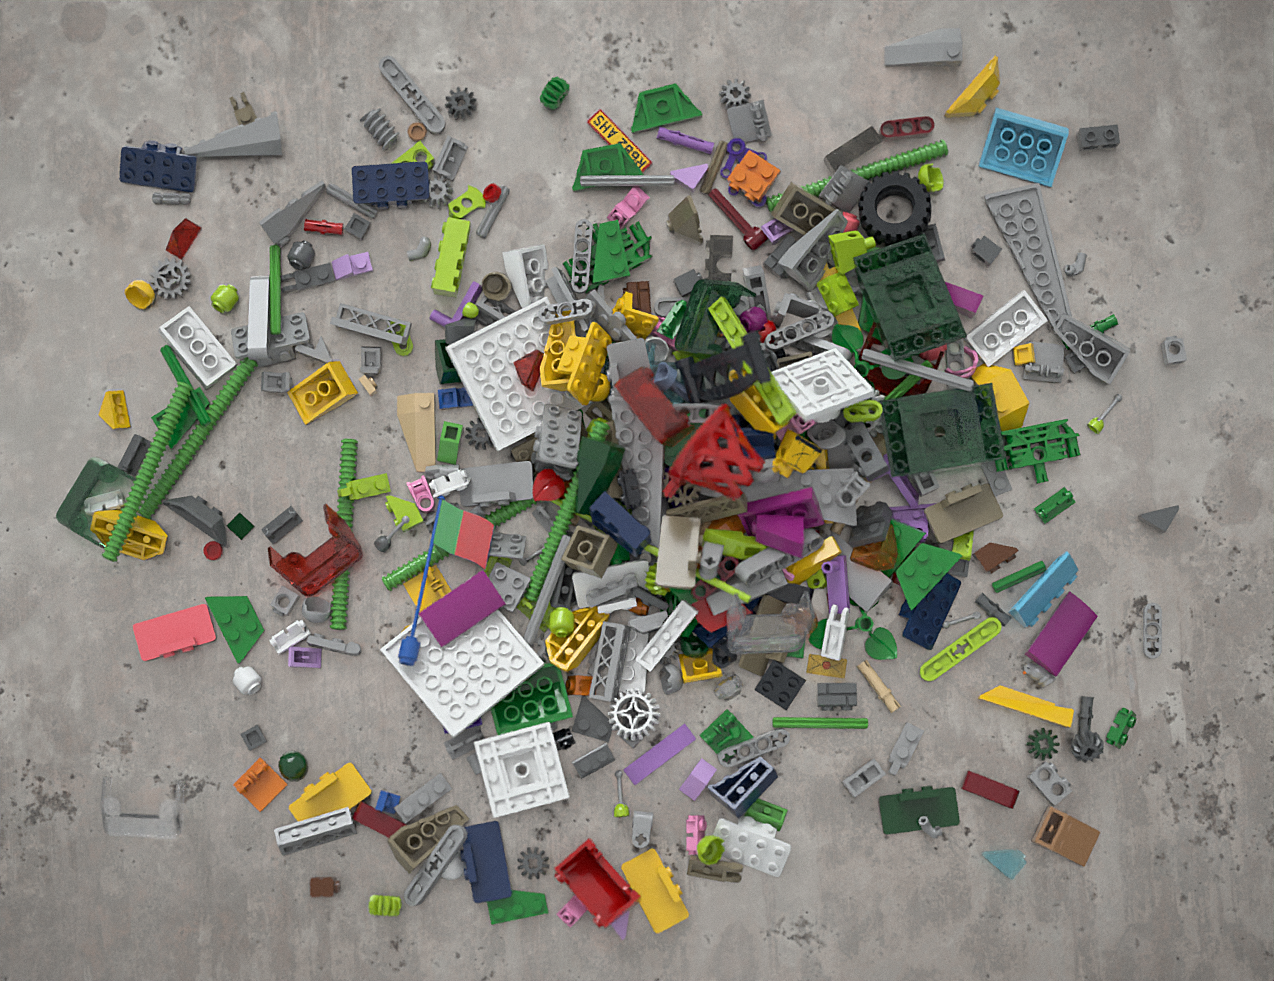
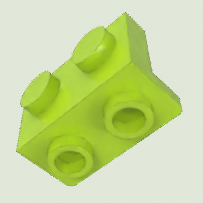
M838 272L817 283L827 308L834 317L859 306L845 274L841 275Z

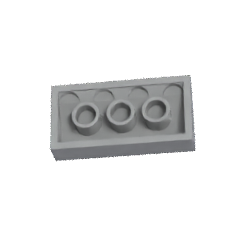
M834 532L831 536L835 538L842 551L839 555H846L849 598L868 613L893 585L892 580Z

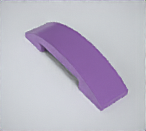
M683 724L623 771L632 783L636 785L696 740L686 724Z

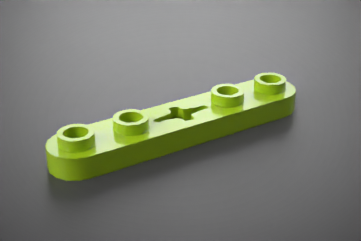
M994 617L985 619L925 662L919 670L921 678L925 681L937 679L997 636L1002 629L1000 621ZM966 643H969V645L965 647V649L963 650V655L962 653H958L952 656V653H954L957 650V644L963 646Z

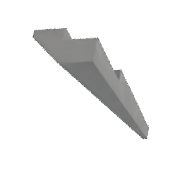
M277 111L272 112L270 116L265 118H256L255 122L244 126L241 124L216 134L214 138L207 141L201 140L199 144L188 148L186 146L184 147L185 155L195 157L282 155Z

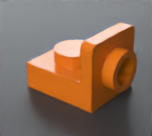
M568 676L565 684L567 695L589 696L593 676Z

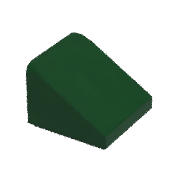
M240 512L227 524V527L240 540L255 527Z

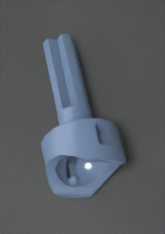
M666 362L658 364L656 376L649 383L662 392L667 389L672 390L690 404L685 386L676 380L677 371Z

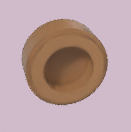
M420 122L412 123L408 128L409 138L414 142L423 141L427 136L426 127Z

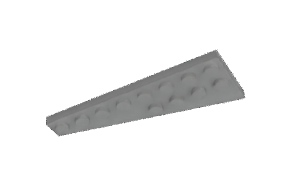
M1036 183L984 195L987 206L1054 331L1063 313L1071 317L1072 314L1040 184Z
M609 396L612 418L616 428V438H618L619 445L626 448L622 459L624 474L627 469L631 468L637 473L639 485L632 486V490L640 489L642 502L641 507L634 508L632 504V515L641 525H645L650 530L651 542L649 544L659 549L663 511L662 491L664 483L666 399Z
M854 468L807 470L803 474L799 471H793L789 478L779 473V481H771L765 484L755 482L749 487L738 485L741 491L746 494L747 502L813 487L824 520L852 526L857 525L856 502L845 508L839 507L835 503V495L854 473ZM717 483L721 486L729 487L725 483ZM700 487V494L712 497L724 496L719 492ZM846 493L842 495L844 503L849 502V496Z

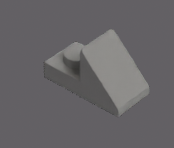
M322 336L318 341L316 349H313L314 346L309 343L296 345L295 351L299 354L325 364L333 362Z

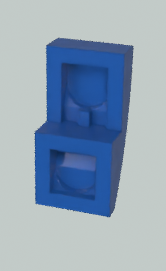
M465 387L438 390L439 409L474 406Z

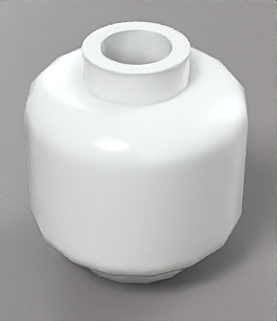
M239 667L234 672L235 676L232 682L242 694L253 695L260 689L261 677L252 667Z

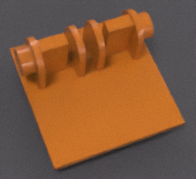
M261 757L233 784L236 790L259 812L288 785Z

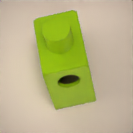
M858 231L828 236L834 266L841 275L867 262V250L876 247L872 236L864 239Z

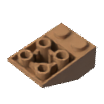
M1048 806L1032 842L1085 867L1101 832L1062 811Z

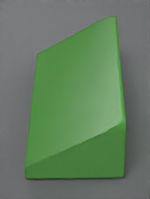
M757 799L745 812L744 816L751 817L763 824H770L779 832L788 810Z

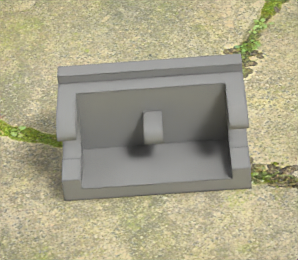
M447 136L433 168L434 174L441 177L444 176L446 179L453 181L468 146L462 141Z

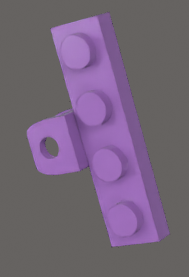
M937 503L920 504L913 508L910 505L889 507L893 512L891 518L926 532V535L918 542L924 543L928 537L929 524L924 514V509Z

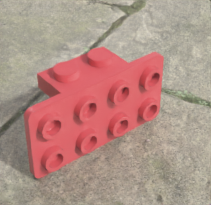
M200 604L133 625L136 642L143 661L161 656L169 658L175 656V652L181 650L183 653L194 650L193 647L212 642L216 639L206 604Z

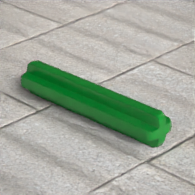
M1043 561L1034 563L993 582V590L999 593L1045 572L1046 566Z

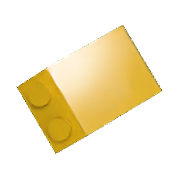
M340 361L326 363L287 392L305 425L341 406L358 394Z

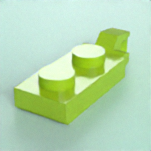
M387 473L349 481L346 483L347 488L337 490L338 498L349 495L350 500L391 492Z

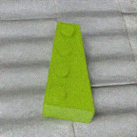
M448 217L447 222H443L442 233H444L443 241L440 240L438 252H440L439 259H436L435 262L436 273L431 283V289H433L435 295L457 298L471 229L470 221Z

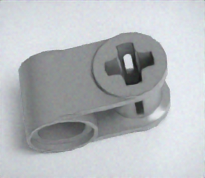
M857 471L847 479L843 487L835 495V503L839 507L845 508L853 505L871 485L869 482L866 483L858 475ZM843 493L849 496L848 503L842 501Z
M704 542L699 574L703 579L711 580L715 578L719 562H721L723 545Z
M634 811L632 842L637 848L643 849L649 845L653 812ZM640 834H643V837L647 839L642 845L635 841Z

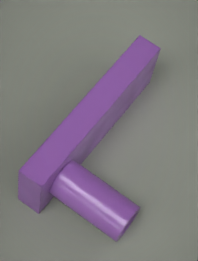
M475 281L472 282L453 318L433 310L430 320L445 327L446 324L467 318L462 315L463 308L468 302L476 303L482 292V286Z
M891 452L883 455L890 471L874 480L889 474L911 508L917 506L919 503L918 492Z
M839 555L831 561L822 564V571L827 574L829 614L833 604L838 605L837 614H842L844 608H849L850 613L846 555Z

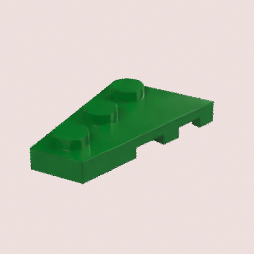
M618 220L599 224L593 284L630 276Z
M199 387L195 389V392L206 410L211 403ZM185 402L186 407L182 409L184 410L183 413H180L181 418H178L179 422L175 425L176 429H173L174 434L170 436L171 440H168V446L171 450L174 449L198 420L189 402ZM165 409L151 417L156 427L161 425L160 420H163L162 416L166 414Z
M891 518L886 540L881 542L873 565L890 578L909 553L913 551L918 542L926 535V532Z
M512 890V896L509 898L487 902L491 925L549 913L545 894Z

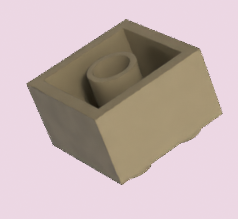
M577 525L561 560L572 569L602 579L618 544L609 535Z

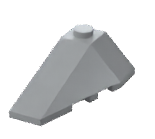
M323 181L303 192L301 199L293 198L288 202L285 209L281 210L278 208L259 222L275 246H284L290 241L289 238L294 234L325 190L326 186Z
M836 209L793 244L778 261L779 265L788 275L809 291H812L825 273L823 269L827 260H831L832 257L828 236L843 233L848 220Z

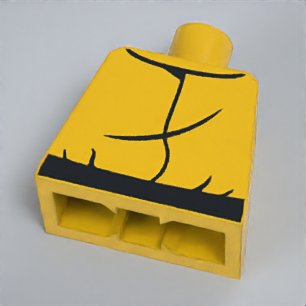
M787 429L776 454V458L781 457L785 461V471L779 473L786 478H789L794 469L802 474L805 473L822 453L823 449Z

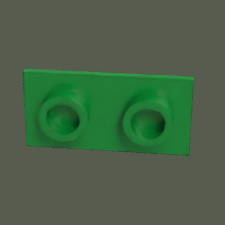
M681 300L675 303L658 328V333L672 340L675 338L693 311L686 306V301Z
M1063 487L1035 507L1034 510L1043 523L1046 524L1076 502L1073 499V494Z
M1122 707L1118 711L1114 723L1120 726L1119 728L1111 726L1106 736V743L1114 744L1118 749L1126 744L1128 740L1127 734L1130 728L1134 727L1137 720L1136 714L1132 710L1129 713L1128 709Z

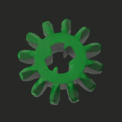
M558 76L553 77L541 91L540 102L547 108L557 109L568 95L570 90L569 84Z

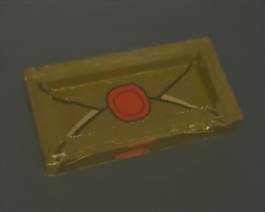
M809 654L806 673L845 679L847 659L837 661L821 655Z

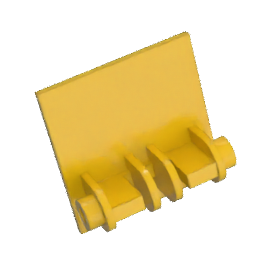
M436 564L428 569L420 612L451 592L449 585ZM424 571L403 583L416 607Z

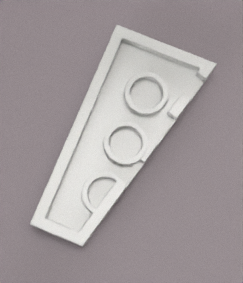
M630 615L629 620L637 619L644 616ZM632 629L630 630L619 688L621 693H626V689L633 693V688H636L638 694L641 689L646 694L647 669L635 659L649 643V633L641 634Z

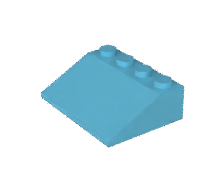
M995 108L979 166L1052 187L1068 138L1069 128Z
M1065 552L1058 556L1009 610L1008 613L1024 628L1029 625L1032 627L1039 620L1037 617L1041 611L1045 613L1051 607L1050 601L1054 597L1058 599L1065 591L1063 587L1067 583L1071 584L1078 577L1076 575L1078 568L1071 555Z

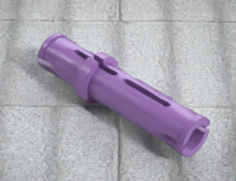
M663 127L659 128L657 139L673 143L672 145L676 146L678 144L708 154L712 153L714 142L705 141L680 133L678 130L673 131Z

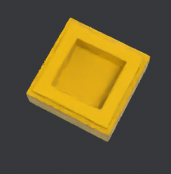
M1032 343L1013 347L1016 366L1035 363L1034 346Z

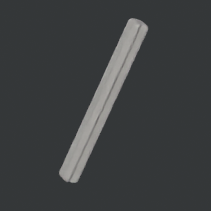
M673 175L581 176L580 184L581 186H673L675 184V177Z

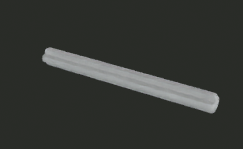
M864 349L862 353L863 360L970 392L974 385L972 380L876 351Z
M563 535L525 631L523 639L528 645L534 643L564 565L561 558L571 540L570 536Z

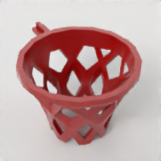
M726 403L722 404L704 422L684 447L669 471L668 477L671 480L662 491L666 497L672 498L679 487L687 482L719 492L725 497L736 501V499L743 495L738 485L749 487L754 481L750 470L757 473L761 472L766 462L751 447L743 431L733 419L729 405ZM734 426L737 429L739 437H737ZM720 437L727 439L728 449H720L718 442ZM741 446L746 450L751 459L744 456ZM703 462H713L714 467L701 469ZM728 465L739 467L742 475L731 473ZM717 483H725L729 487L721 486Z

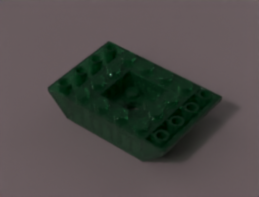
M925 233L853 258L860 289L885 350L895 362L967 338ZM910 299L913 302V306L905 307L903 301Z
M992 383L974 385L970 392L956 388L878 401L883 409L880 417L891 478L971 467L1006 459ZM937 427H941L945 431V435L941 438L937 437L934 433Z

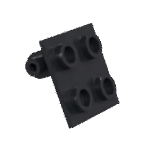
M773 660L754 690L787 711L806 680L781 663Z

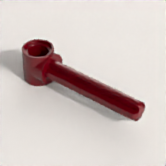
M717 188L710 191L708 196L744 234L743 241L753 252L768 240L766 234L758 226L752 227Z

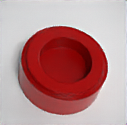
M495 183L489 184L483 191V198L489 203H494L501 195V188Z
M210 541L204 546L203 552L207 559L216 561L222 557L223 547L216 541Z

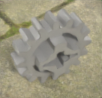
M166 257L164 263L158 260L159 266H152L155 272L149 273L153 277V279L149 280L150 284H155L152 287L153 290H158L157 294L159 296L164 293L165 299H168L169 295L173 299H176V294L183 296L182 290L188 291L186 284H191V281L187 279L191 276L190 272H186L189 269L187 265L182 267L183 262L180 260L176 263V258L174 257L171 261ZM177 268L181 270L183 277L177 275ZM172 274L175 279H171L169 282L166 278ZM158 280L164 282V289L160 287Z

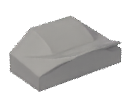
M667 611L629 620L632 630L646 634L659 630L669 617Z

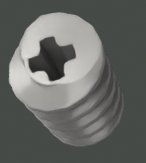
M379 108L365 114L360 119V122H364L363 126L369 128L368 132L370 134L374 133L373 139H379L377 144L379 146L383 145L382 150L385 151L397 142V137L400 133H392L395 126L388 128L391 121H383L386 115L379 116L378 114L381 111Z

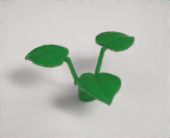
M841 324L834 325L832 331L833 343L848 349L851 353L854 352L856 364L853 368L862 377L869 374L871 369L882 366L879 364L870 365L867 361L859 360L857 349L863 346L864 336L857 327ZM890 347L881 352L882 354L914 363L912 357L900 348ZM882 366L883 375L889 379H899L906 374L905 372Z
M849 598V603L852 606H859ZM859 606L862 616L856 619L855 625L847 627L846 631L857 629L860 632L868 631L870 637L865 641V650L871 658L877 660L896 659L897 645L892 633L886 628L878 627L872 634L873 620ZM828 619L818 621L814 625L808 639L811 645L821 650Z

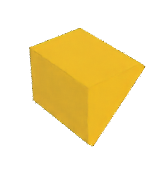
M712 648L701 658H691L685 654L678 655L684 684L722 677L721 669L712 662Z

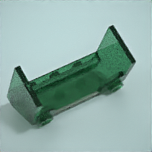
M698 280L693 286L675 339V348L684 354L701 360L722 353L721 346L714 344L720 327L708 308L722 296L727 299L732 309L738 306L741 296L756 297V293L738 282Z
M99 457L90 458L56 513L57 521L103 549L105 545L85 534L88 528V519L81 514L85 506L84 502L86 498L91 496L100 480L105 483H113L120 474L131 481H136V478Z

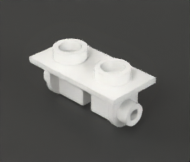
M459 469L448 474L450 481H447L445 475L433 479L429 483L431 490L435 489L433 498L437 496L445 497L450 494V491L455 489L461 491L467 488L471 478L466 479V471Z
M120 489L83 499L86 516L90 515L91 517L97 511L121 509L125 503Z
M297 620L288 626L287 630L289 632L287 634L282 630L269 640L278 655L304 640L308 635H311L303 620Z

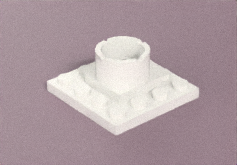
M836 348L772 371L791 405L805 422L810 420L821 423L828 422L830 419L833 420L839 416L841 408L874 396V389Z
M550 722L474 742L494 818L570 798ZM521 766H524L526 768V772L524 774L519 773V768Z

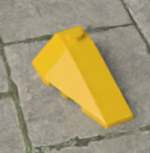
M571 310L562 311V316L570 315ZM574 321L552 324L550 326L547 344L545 345L540 365L542 387L562 392L568 391L567 385L571 375L559 373L557 368L569 336H576Z

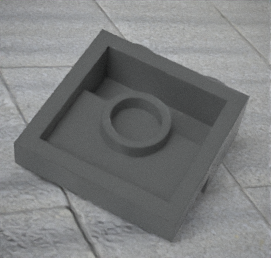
M878 501L872 506L861 505L856 509L857 525H850L852 531L848 542L852 548L886 540L893 513L886 502Z

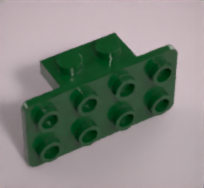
M933 786L921 787V791L914 792L913 788L902 789L900 794L879 797L882 829L886 835L922 830L919 819L923 816L928 818L932 828L936 826L940 828L957 826L960 824L954 787L933 789Z

